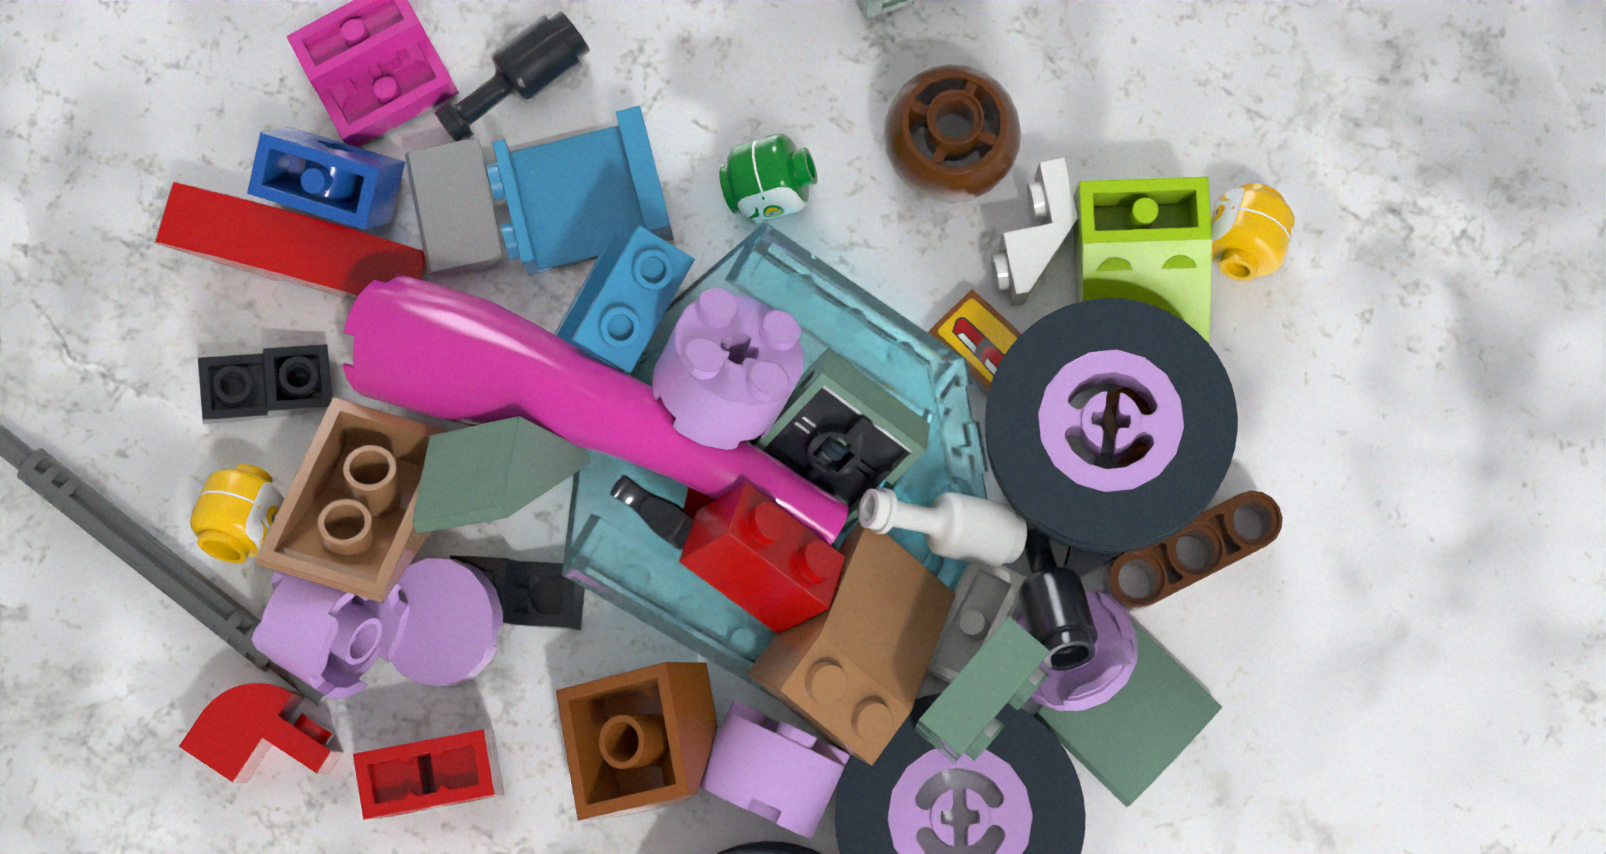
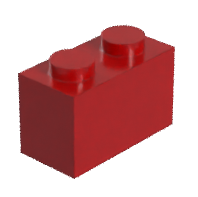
M744 482L696 512L678 562L779 635L829 609L845 556L749 483Z

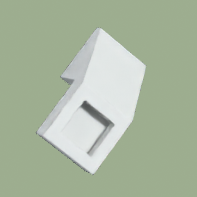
M1064 157L1039 162L1034 176L1035 182L1027 184L1028 202L1033 220L1043 219L1045 225L1003 233L999 244L1000 252L991 254L992 271L997 290L1008 289L1012 307L1023 305L1071 234L1078 219Z

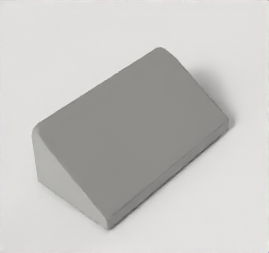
M465 139L407 152L405 159L428 275L483 271L498 262L502 257V249L479 139Z

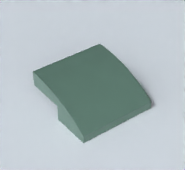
M1131 618V623L1138 638L1137 664L1127 684L1107 702L1084 711H1057L1042 705L1033 715L1126 807L1130 806L1162 774L1222 709V706Z

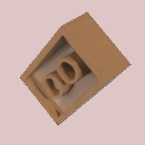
M333 397L256 557L257 565L384 603L431 533L417 534L412 519L430 435L448 431Z
M858 522L837 550L845 556L829 609L779 635L775 634L747 672V675L835 747L872 766L913 708L956 594L887 533L883 535L873 533L871 529L862 527L860 522Z

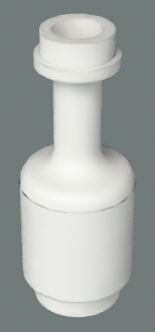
M869 489L864 493L859 505L858 517L862 527L871 529L873 533L881 535L886 534L892 527L925 533L927 546L934 554L941 557L997 567L1004 562L1012 563L1016 561L1021 555L1027 539L1026 521L1017 512H1014L1009 504L964 494L946 492L938 496L930 507L897 501V496L892 489Z

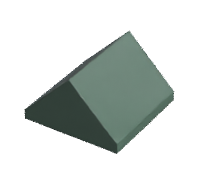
M520 416L430 435L412 519L413 526L417 534L508 518L590 464L591 460L588 452Z

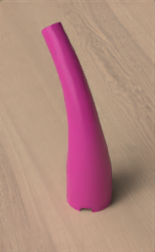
M396 274V277L388 282L373 280L363 289L349 312L343 333L354 336V365L345 363L342 366L349 384L361 396L451 422L474 426L520 416L569 441L575 446L611 455L659 473L714 500L747 482L830 546L845 523L849 510L847 504L800 476L776 458L746 440L740 441L736 449L725 450L703 446L689 439L672 426L676 418L665 407L661 396L655 400L651 386L589 355L539 325L493 301L436 283Z

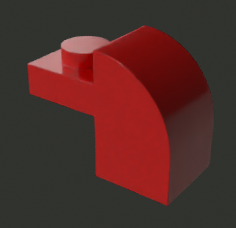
M264 683L239 685L218 695L205 707L179 745L181 749L233 783H248L272 745L316 774H330L344 753L329 743L335 733L317 720L304 713H301L297 721L291 718L304 699V695L289 688Z

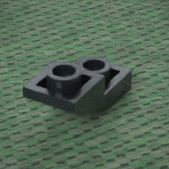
M328 344L263 348L261 354L198 358L203 424L273 418L327 410L332 400Z

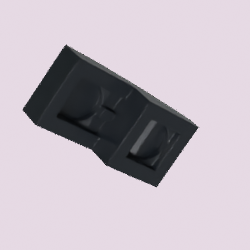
M450 555L449 559H457L462 563H469L480 569L496 588L503 610V625L581 630L587 573L586 566L568 563L517 561L509 558Z

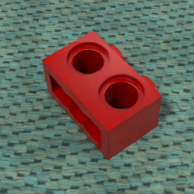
M482 729L353 754L363 820L381 819L505 795L494 731Z

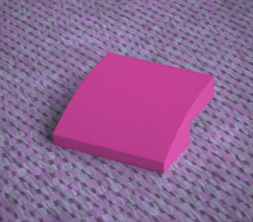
M353 0L286 36L305 74L345 144L359 148L459 94L408 0Z

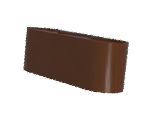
M1247 491L1240 493L1201 513L1176 535L1147 548L1124 552L1110 563L1104 572L1102 581L1103 591L1109 593L1127 612L1146 609L1268 546L1278 537L1282 529L1283 516L1280 507L1272 497L1263 492ZM1237 508H1250L1261 517L1263 529L1258 539H1246L1237 532L1233 523L1234 513ZM1193 536L1203 543L1207 556L1202 568H1189L1178 559L1176 544L1180 537ZM1128 564L1138 565L1147 572L1150 579V589L1145 597H1131L1120 588L1118 577L1122 566Z

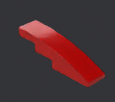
M173 182L154 241L155 244L274 281L283 279L340 298L349 296L357 299L363 289L373 280L388 282L394 279L396 274L421 280L426 262L424 251L299 213Z

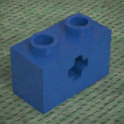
M292 127L260 132L247 194L366 230L392 222L405 161Z

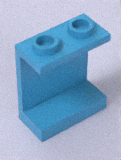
M640 106L616 111L618 126L510 152L505 139L492 142L497 162L486 165L495 201L506 199L512 221L501 224L505 247L510 261L521 259L529 276L595 260L600 255L610 236L615 234L628 242L638 225L665 241L674 240Z
M640 225L636 226L628 242L615 234L610 236L554 335L610 366L630 374L695 259Z

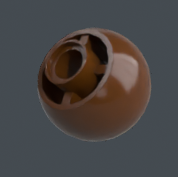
M949 64L925 70L903 85L888 109L885 117L883 138L890 163L895 173L907 187L920 196L937 202L958 203L970 201L988 193L1005 178L1013 167L1020 149L1021 128L1018 112L1012 98L997 80L978 69ZM956 114L963 117L969 123L971 130L959 138L949 137L939 130L937 121L943 116ZM984 119L988 122L992 133L983 130ZM920 127H924L926 145L933 153L931 160L921 153L911 137V134L915 135ZM975 150L979 152L980 160L963 167L944 166L946 161H959L970 156Z

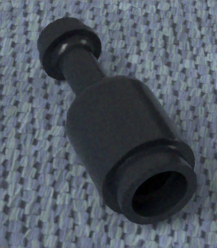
M559 11L550 19L543 15L496 50L492 56L495 74L491 79L456 105H452L448 100H445L442 103L443 106L434 114L454 141H460L466 136L470 138L474 135L470 125L510 96H515L524 103L535 101L582 66L579 59L589 53L590 49L581 34L562 11Z
M1026 521L1027 539L1024 548L1032 574L1023 581L1019 588V601L1028 633L1050 651L1043 660L1047 668L1055 671L1078 668L1094 657L1096 652L1094 644L1098 639V633L1081 578L1073 570L1057 567L1049 537L1036 530Z

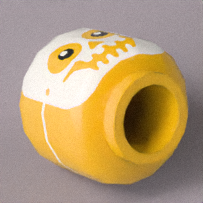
M1247 183L1226 191L1216 201L1211 216L1212 261L1219 266L1220 271L1224 275L1239 281H1249L1255 277L1273 274L1282 266L1295 225V216L1283 196L1277 190L1267 185Z
M239 464L236 466V469H220L207 477L190 518V527L195 536L198 537L197 544L201 550L216 559L229 563H243L247 557H256L284 501L281 492L271 484L273 479L268 472L254 465Z

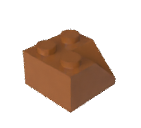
M663 662L556 690L578 821L624 817L672 806L697 795L718 729L707 663Z

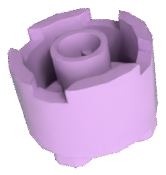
M718 287L706 290L701 293L696 302L685 308L653 370V396L655 400L661 396L665 407L676 418L672 426L680 434L703 446L730 450L736 449L740 441L755 439L759 435L763 438L771 430L803 373V349L798 340L801 335V328L791 314L781 310H774L753 298L731 294L727 290Z
M274 571L271 579V587L274 591L264 610L262 621L253 633L252 642L256 649L266 655L272 662L327 698L345 699L362 691L368 685L359 678L371 668L379 656L388 662L394 656L405 633L409 605L399 599L398 590L401 587L398 584L392 589L384 603Z
M733 700L715 736L699 787L811 840L850 755L817 740L816 737L782 721H775L767 715Z

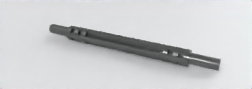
M0 423V456L18 470L17 478L47 500L57 510L66 515L261 671L267 672L271 669L317 707L327 699L326 696L272 662L266 655L256 649L252 642V636L256 627L261 622L260 619L113 505L43 448L35 451Z

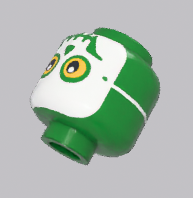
M772 134L733 147L728 154L727 165L720 167L719 179L723 196L733 214L741 213L751 223H763L802 211L808 203L809 186L817 184V171L812 155L806 147L798 150L787 135Z

